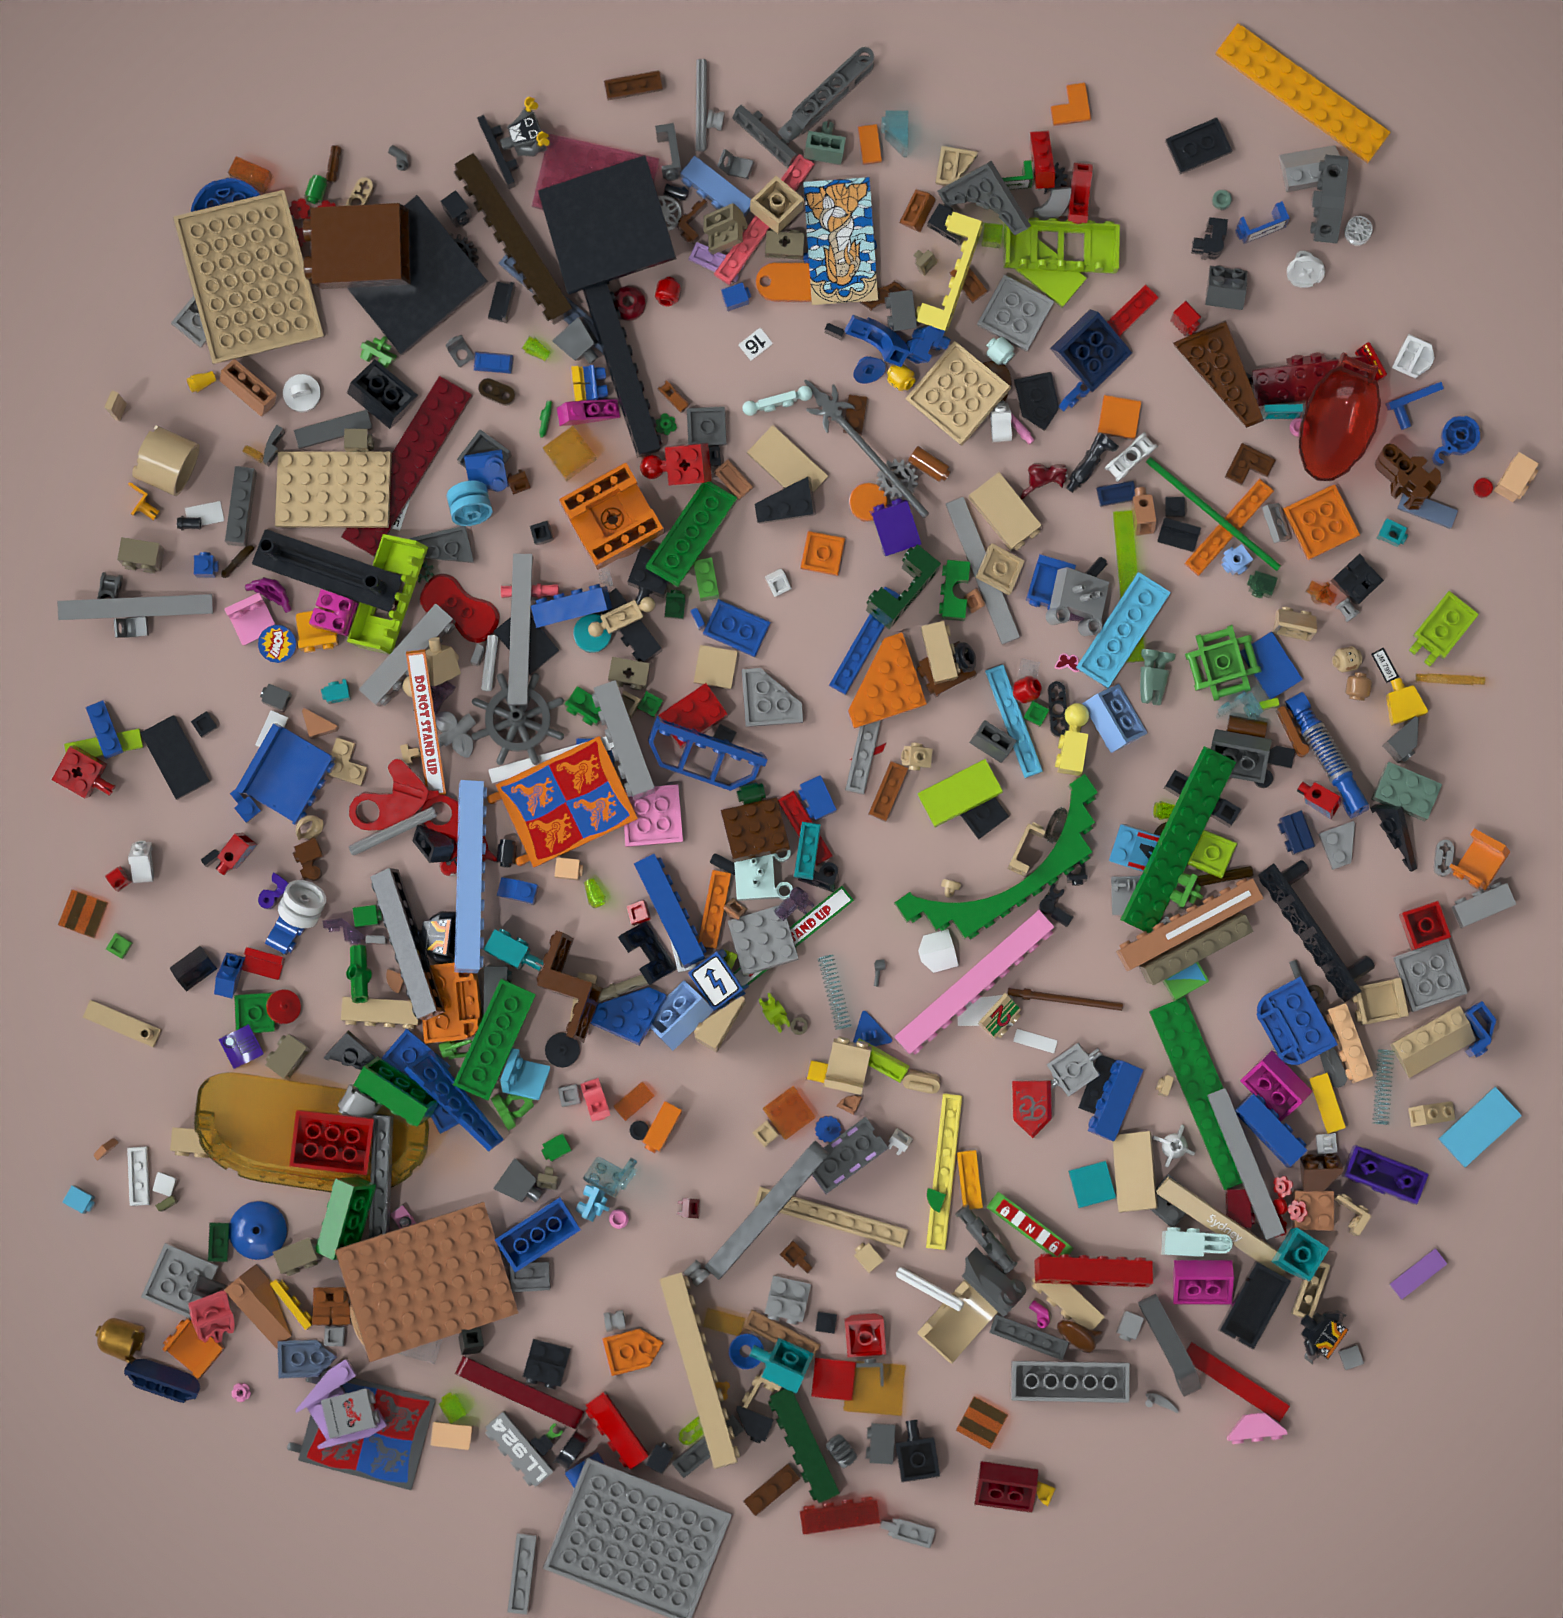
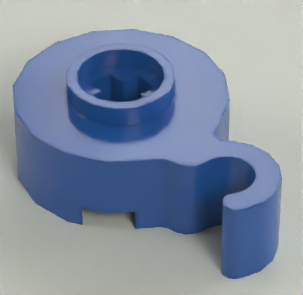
M1458 416L1451 418L1445 424L1441 431L1443 446L1436 449L1433 453V463L1438 467L1443 465L1444 460L1439 458L1440 453L1445 456L1452 454L1462 456L1469 454L1476 448L1480 441L1479 425L1475 420L1468 416ZM1456 432L1459 434L1463 432L1465 439H1458Z

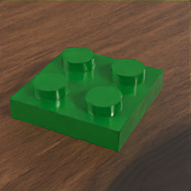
M272 993L234 995L236 1030L249 1025L253 1033L275 1032V1022L269 1017L266 1009L267 1000Z

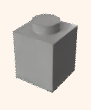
M1124 1311L1116 1333L1120 1334L1119 1338L1129 1342L1131 1339L1136 1340L1144 1318Z

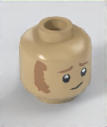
M1353 646L1339 648L1332 657V663L1341 673L1355 671L1362 664V655Z

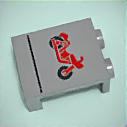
M362 1389L321 1400L330 1439L340 1438L343 1435L370 1428H378L380 1417L378 1411L374 1410L373 1404L376 1403L374 1393L370 1392V1389Z

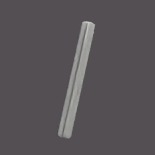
M697 59L696 151L699 152L706 151L707 61L705 59Z
M433 807L428 808L350 845L349 850L352 855H357L437 817V812Z

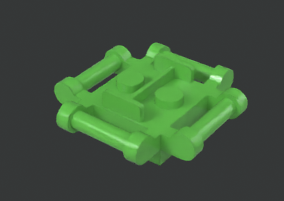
M1232 625L1227 626L1226 629L1206 635H1195L1199 650L1185 654L1195 681V691L1210 687L1214 701L1220 700V697L1241 691H1251L1247 676L1262 672L1261 667L1257 664L1251 643L1253 641L1252 636L1247 635L1236 639ZM1230 636V640L1204 647L1205 642ZM1240 644H1244L1250 669L1245 670L1238 647ZM1199 656L1202 658L1208 679L1205 682L1202 681L1196 657ZM1242 678L1243 681L1241 684L1221 690L1216 688L1218 684Z

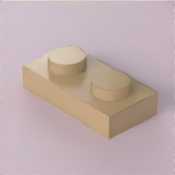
M1166 1075L1159 1079L1156 1086L1159 1096H1168L1174 1077Z

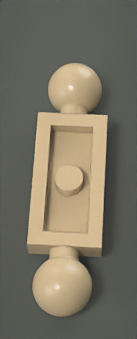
M645 597L639 605H637L635 600L601 615L600 617L603 622H592L588 627V632L593 637L602 635L604 629L607 630L608 634H611L642 619V611H653L655 601L651 597Z

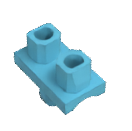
M586 1185L583 1194L590 1197L588 1203L579 1202L575 1211L581 1214V1217L592 1222L596 1215L601 1216L603 1210L609 1212L610 1208L605 1206L608 1199L604 1197L607 1190L597 1185L595 1187Z

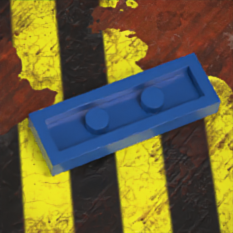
M104 700L85 707L105 759L123 753Z

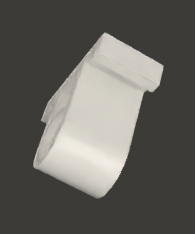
M1000 401L990 413L992 442L1012 441L1010 407L1008 403Z
M137 841L132 843L128 860L129 864H131L133 883L154 881L151 853L152 842Z

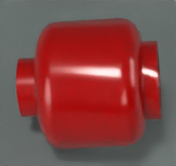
M673 277L659 280L655 291L656 300L662 306H672L679 300L681 285Z
M1026 676L1014 683L1012 693L1016 700L1026 704L1040 697L1042 686L1038 679Z

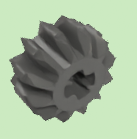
M838 1434L826 1444V1448L842 1468L850 1466L857 1459V1454L842 1435Z

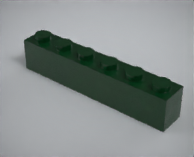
M783 1389L770 1395L771 1400L767 1402L772 1412L776 1411L779 1416L776 1421L780 1430L785 1429L787 1436L784 1439L788 1447H793L795 1454L792 1456L796 1464H801L803 1468L801 1475L804 1482L810 1483L812 1489L809 1490L813 1501L817 1500L818 1503H822L839 1495L840 1492L794 1393Z

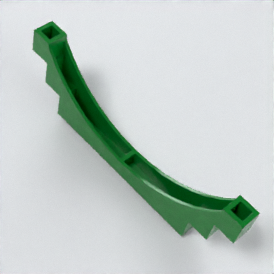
M1086 774L1068 785L1071 790L1070 804L1062 833L1048 857L1027 878L1002 893L970 902L948 903L930 901L915 897L909 892L894 902L906 923L909 921L912 923L916 922L922 917L920 914L923 912L935 931L940 929L942 932L951 926L949 922L952 921L964 940L968 937L971 940L980 934L978 930L983 927L988 929L995 924L994 919L999 916L1004 918L1011 913L1010 909L1015 905L1020 907L1026 903L1028 896L1032 894L1035 897L1043 891L1042 887L1047 883L1051 886L1059 880V875L1062 873L1067 875L1075 869L1073 866L1078 862L1082 865L1091 859L1089 855L1092 851L1080 833L1085 835L1093 830L1092 825H1094L1095 821L1083 804L1089 805L1096 800L1095 795L1098 792Z

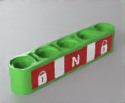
M997 1192L987 1205L990 1211L1046 1253L1052 1254V1257H1059L1062 1254L1070 1255L1074 1250L1067 1242L1001 1193Z

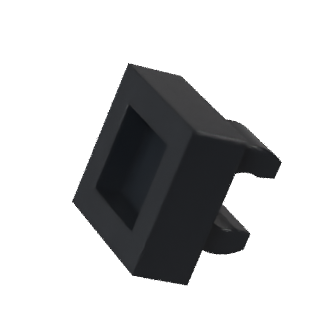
M709 447L710 466H721L720 447Z

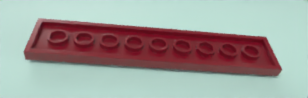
M438 377L392 452L389 528H346L341 538L375 557L383 534H389L472 398V394L445 378Z

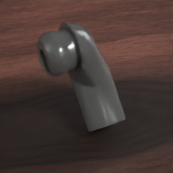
M392 145L388 153L396 157L397 169L405 171L409 166L408 155Z

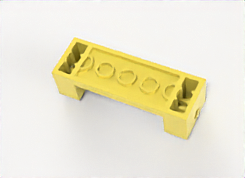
M953 212L952 216L948 215L945 226L948 227L947 230L950 233L968 238V240L963 241L961 247L963 255L961 259H957L954 268L957 273L955 277H951L948 286L951 291L949 296L945 295L942 304L945 307L944 310L922 303L915 312L917 322L948 332L984 225L982 221Z

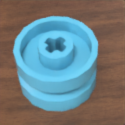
M465 481L454 485L448 490L446 497L451 518L455 524L473 526L486 521L492 515L493 510L488 490L484 483Z

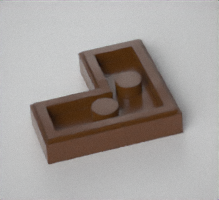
M1241 443L1225 478L1242 486L1250 469L1268 477L1276 459Z

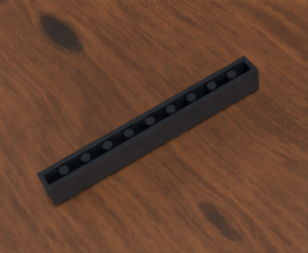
M610 282L584 289L583 293L636 456L639 458L658 452L661 448L662 440L659 434L656 435L654 429L656 422L654 417H650L649 409H651L650 403L647 398H644V385L642 380H638L637 374L639 370L636 362L633 363L631 358L633 356L630 344L627 345L625 327H621L619 322L621 320L620 311L615 309L613 303L615 302V296L613 291H609L607 284H610Z

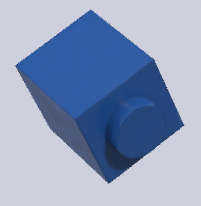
M743 283L721 290L727 311L749 304L751 294L749 288L744 287Z

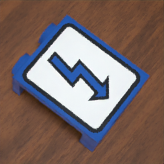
M1283 201L1276 203L1273 208L1272 216L1274 221L1249 230L1245 218L1241 217L1237 229H1235L1238 239H1242L1243 244L1286 228L1290 218Z
M724 949L715 952L688 972L714 1011L729 1005V1001L744 996L746 994L745 990L749 988L748 984L741 985L723 959L727 956Z

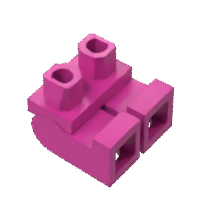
M321 589L315 604L318 608L314 607L309 624L314 628L328 630L348 637L359 604L346 597Z

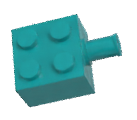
M501 928L499 931L494 929L483 949L486 953L518 970L525 963L540 972L542 967L537 965L536 962L543 966V960L530 953L531 950L526 941L518 937L516 940L512 939V935Z
M778 1338L773 1351L768 1352L754 1345L749 1357L765 1363L766 1367L761 1376L762 1378L797 1393L814 1353Z

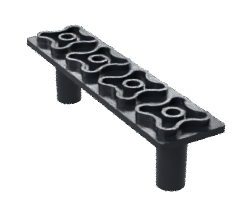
M267 529L263 532L252 561L254 566L387 612L392 610L396 600L395 594L399 592L402 584L400 575Z
M1300 860L1280 872L1273 863L1258 874L1261 884L1269 891L1271 899L1278 904L1282 915L1291 923L1293 931L1299 935L1306 950L1312 954L1316 965L1321 967L1327 981L1334 986L1338 997L1344 1002L1348 1001L1362 992L1356 981L1375 968L1374 962L1370 957L1364 956L1347 968L1291 887L1293 883L1309 873L1307 864Z

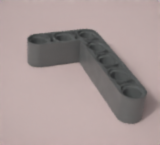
M1154 1294L1139 1301L1140 1309L1173 1370L1182 1395L1185 1397L1201 1389L1197 1371L1157 1295Z

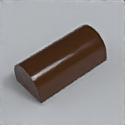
M1229 715L1226 731L1265 738L1267 722Z

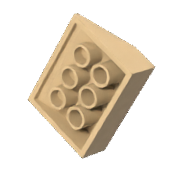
M739 997L707 1018L703 1024L699 1022L694 1031L696 1041L717 1053L745 1005V998Z

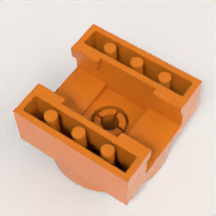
M627 463L618 466L559 499L564 512L597 570L617 559L632 555L641 546L664 534L661 523L644 498ZM615 516L618 518L616 526L607 522L609 517Z

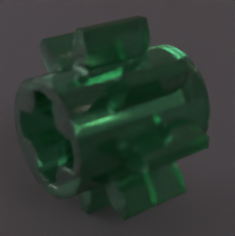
M427 560L424 561L421 567L426 570V575L419 574V584H421L422 580H426L429 583V577L435 576L431 573L434 567L433 565L428 567Z

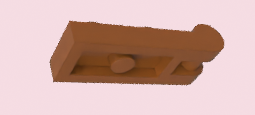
M1285 706L1278 708L1276 713L1293 749H1295L1296 755L1299 757L1306 756L1309 752V747L1302 743L1300 739L1302 734L1298 726L1294 727L1292 722L1294 718L1290 709H1286Z

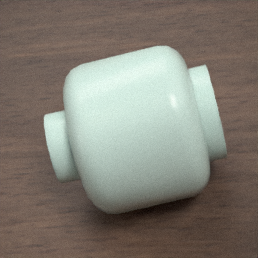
M999 337L997 340L993 338L987 344L989 348L987 356L998 365H1006L1015 355L1013 353L1014 346L1004 337Z

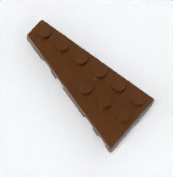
M1226 321L1173 342L1177 350L1246 428L1264 421Z

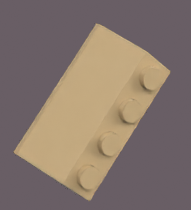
M1458 1006L1391 1043L1390 1046L1408 1078L1473 1043L1476 1039L1467 1017L1461 1007Z

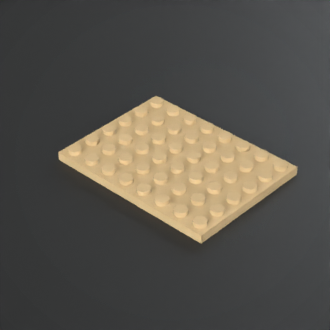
M284 190L173 216L213 365L324 337L309 280L305 278L304 261Z

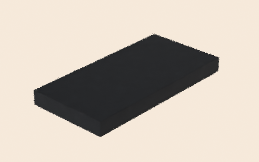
M175 715L140 733L176 800L210 783Z

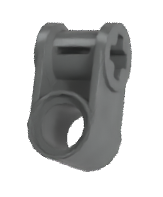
M103 572L97 599H104L107 596L112 597V599L118 598L122 586V575L112 576Z

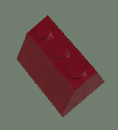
M980 1461L974 1505L1032 1513L1039 1469Z

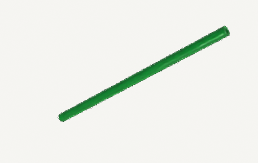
M1149 457L1146 463L1275 571L1280 569L1281 565L1153 458Z

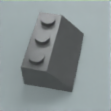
M1215 729L1211 749L1236 762L1230 777L1264 784L1272 739Z

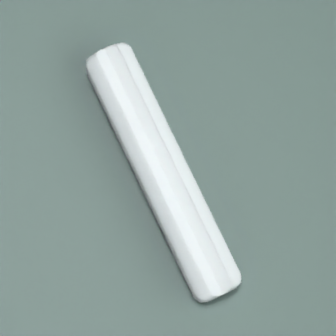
M488 635L481 687L483 691L492 690L498 637L496 635Z

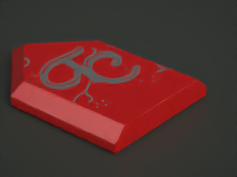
M1051 1080L1012 1081L1013 1120L1034 1138L1052 1119Z

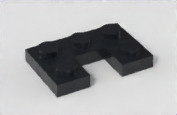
M646 921L618 936L628 953L641 947L650 961L639 969L649 985L677 970Z

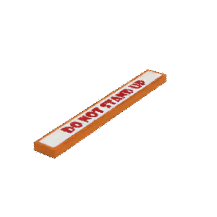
M426 650L406 651L425 785L428 790L439 791V795H445L446 787Z

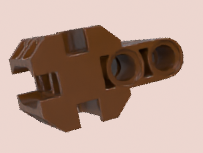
M1386 444L1375 461L1376 469L1392 482L1390 484L1391 496L1397 499L1401 493H1404L1409 498L1403 505L1407 510H1419L1426 498L1429 499L1441 483V473L1436 467L1430 473L1422 468L1428 462L1425 457L1412 456L1410 458L1394 444Z

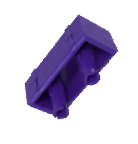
M1353 1145L1341 1176L1352 1180V1182L1368 1186L1378 1193L1388 1194L1398 1198V1200L1416 1205L1429 1174L1418 1170L1416 1167L1408 1166L1372 1152L1370 1149Z

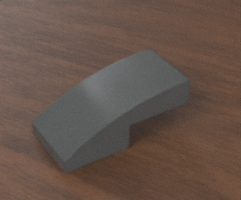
M278 425L275 426L269 436L264 451L263 462L268 467L277 457L278 452H280L275 445L285 433L283 428Z

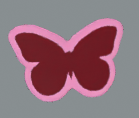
M1063 653L1059 656L1055 668L1063 669L1068 667L1073 672H1079L1076 669L1078 658L1076 655L1068 656Z

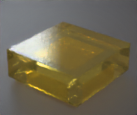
M245 445L242 450L243 453L262 463L263 454Z

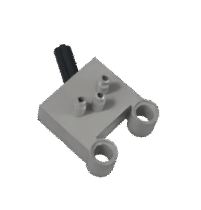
M1099 557L1085 573L1068 567L1058 569L1050 609L1046 613V620L1050 625L1066 623L1070 618V613L1084 618L1078 624V631L1082 636H1091L1101 632V619L1109 582L1099 579L1097 576L1107 566L1106 559Z

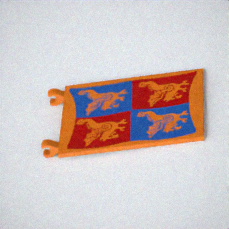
M600 736L496 784L498 792L487 796L490 804H494L501 799L503 800L527 854L515 859L518 866H523L531 861L533 868L638 819Z

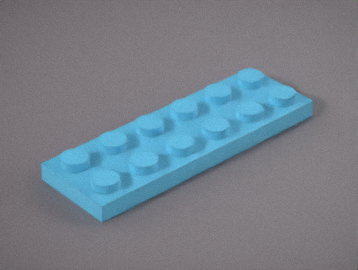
M1138 572L1076 669L1108 689L1171 592Z

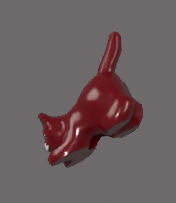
M1040 463L1030 465L1028 468L1029 487L1022 492L1020 499H1024L1036 488L1051 482H1055L1063 488V484L1068 477L1066 465L1055 464L1048 468Z

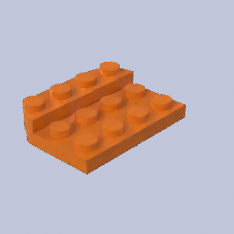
M455 963L430 965L445 1012L428 1020H422L424 1044L465 1040L474 1037L482 1021L477 973L454 972Z

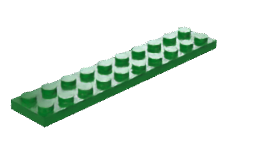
M1203 747L1121 916V921L1144 932L1146 931L1148 934L1152 932V927L1159 924L1170 901L1173 889H1176L1178 878L1183 874L1236 764L1235 761L1208 747Z
M1180 998L1149 1011L1223 1190L1241 1184L1242 1180L1207 1095L1224 1088L1186 998Z

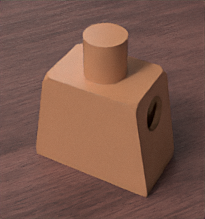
M1145 487L1136 488L1135 496L1132 499L1135 536L1154 534L1156 516L1153 497L1150 494L1147 495Z

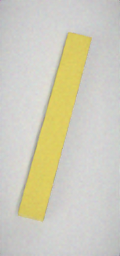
M943 1094L932 1189L946 1194L939 1213L930 1206L926 1248L945 1250L962 1102V1096Z

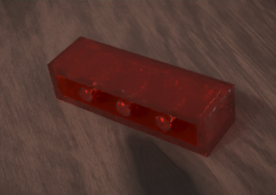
M872 1496L861 1497V1501L853 1502V1499L841 1500L842 1504L834 1505V1502L822 1503L823 1507L815 1508V1505L803 1506V1510H800L803 1535L879 1524L880 1517L877 1499H873Z

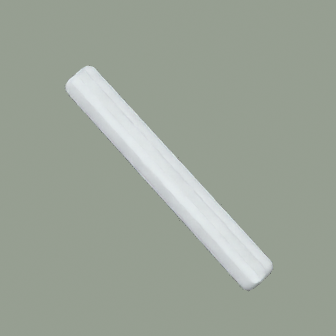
M900 1267L897 1270L896 1276L899 1279L955 1310L960 1311L964 1306L963 1300L907 1269Z

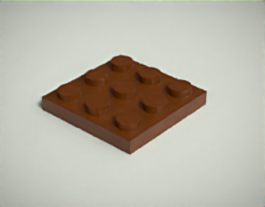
M777 797L721 810L734 863L790 850Z

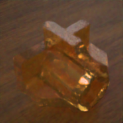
M1311 581L1305 591L1311 595V600L1318 605L1325 603L1331 606L1336 597V594L1329 589V582H1325L1321 586Z

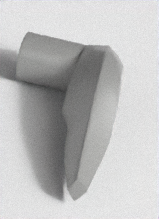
M1155 1393L1146 1394L1147 1400L1145 1405L1147 1407H1152L1155 1403L1178 1413L1177 1408L1166 1398Z

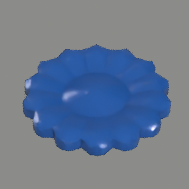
M824 1116V1118H820L819 1122L816 1123V1136L819 1137V1140H823V1142L828 1141L831 1143L840 1136L841 1124L836 1118L833 1119L832 1116Z

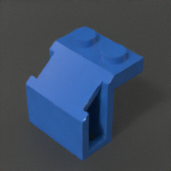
M1483 1001L1476 1003L1464 1012L1472 1030L1480 1039L1465 1050L1469 1057L1481 1056L1488 1051L1487 1046L1491 1044L1496 1018ZM1476 1010L1487 1023L1486 1031L1472 1014Z

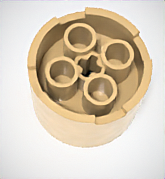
M155 425L154 429L156 430L148 432L138 451V465L133 467L132 476L162 491L177 496L184 489L194 470L200 446L198 443Z

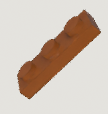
M890 761L868 815L885 822L887 821L908 768Z

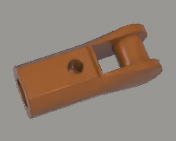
M667 380L664 381L665 384L657 389L682 413L689 407L690 403ZM671 389L673 393L668 396L666 393Z

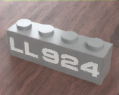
M502 1412L485 1427L487 1429L486 1435L491 1441L496 1440L499 1443L498 1449L504 1456L509 1455L512 1459L511 1465L517 1471L521 1470L524 1473L523 1479L529 1486L533 1484L536 1487L554 1472L505 1412Z

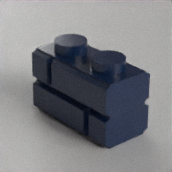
M1302 810L1279 819L1280 823L1277 826L1280 834H1284L1287 840L1284 842L1287 852L1295 855L1315 847Z

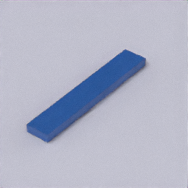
M887 587L884 588L898 600L900 594ZM869 614L829 684L831 688L844 695L847 694L885 627L871 614Z

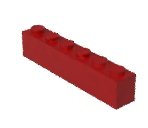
M1041 1254L1034 1260L1035 1283L1146 1288L1153 1284V1261H1148L1144 1257L1128 1260L1127 1257L1109 1259L1108 1256L1090 1258L1089 1255H1080L1078 1258H1071V1255L1062 1254L1059 1257H1052V1254Z

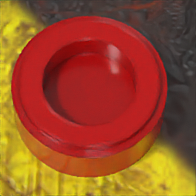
M1486 478L1478 479L1473 485L1474 494L1480 498L1488 497L1493 491L1491 481Z

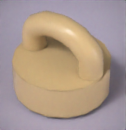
M944 879L941 886L945 887V896L950 898L954 895L955 890L960 891L961 884Z

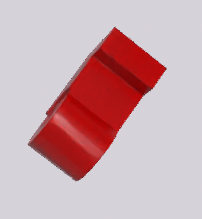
M121 866L116 867L105 875L110 885L117 892L132 883Z

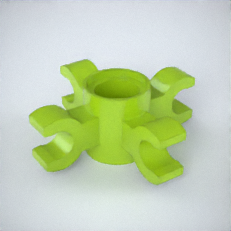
M768 993L769 999L763 1002L760 998L759 1004L771 1025L774 1024L777 1031L781 1033V1025L786 1024L790 1027V1021L778 1000L775 1002L772 994Z

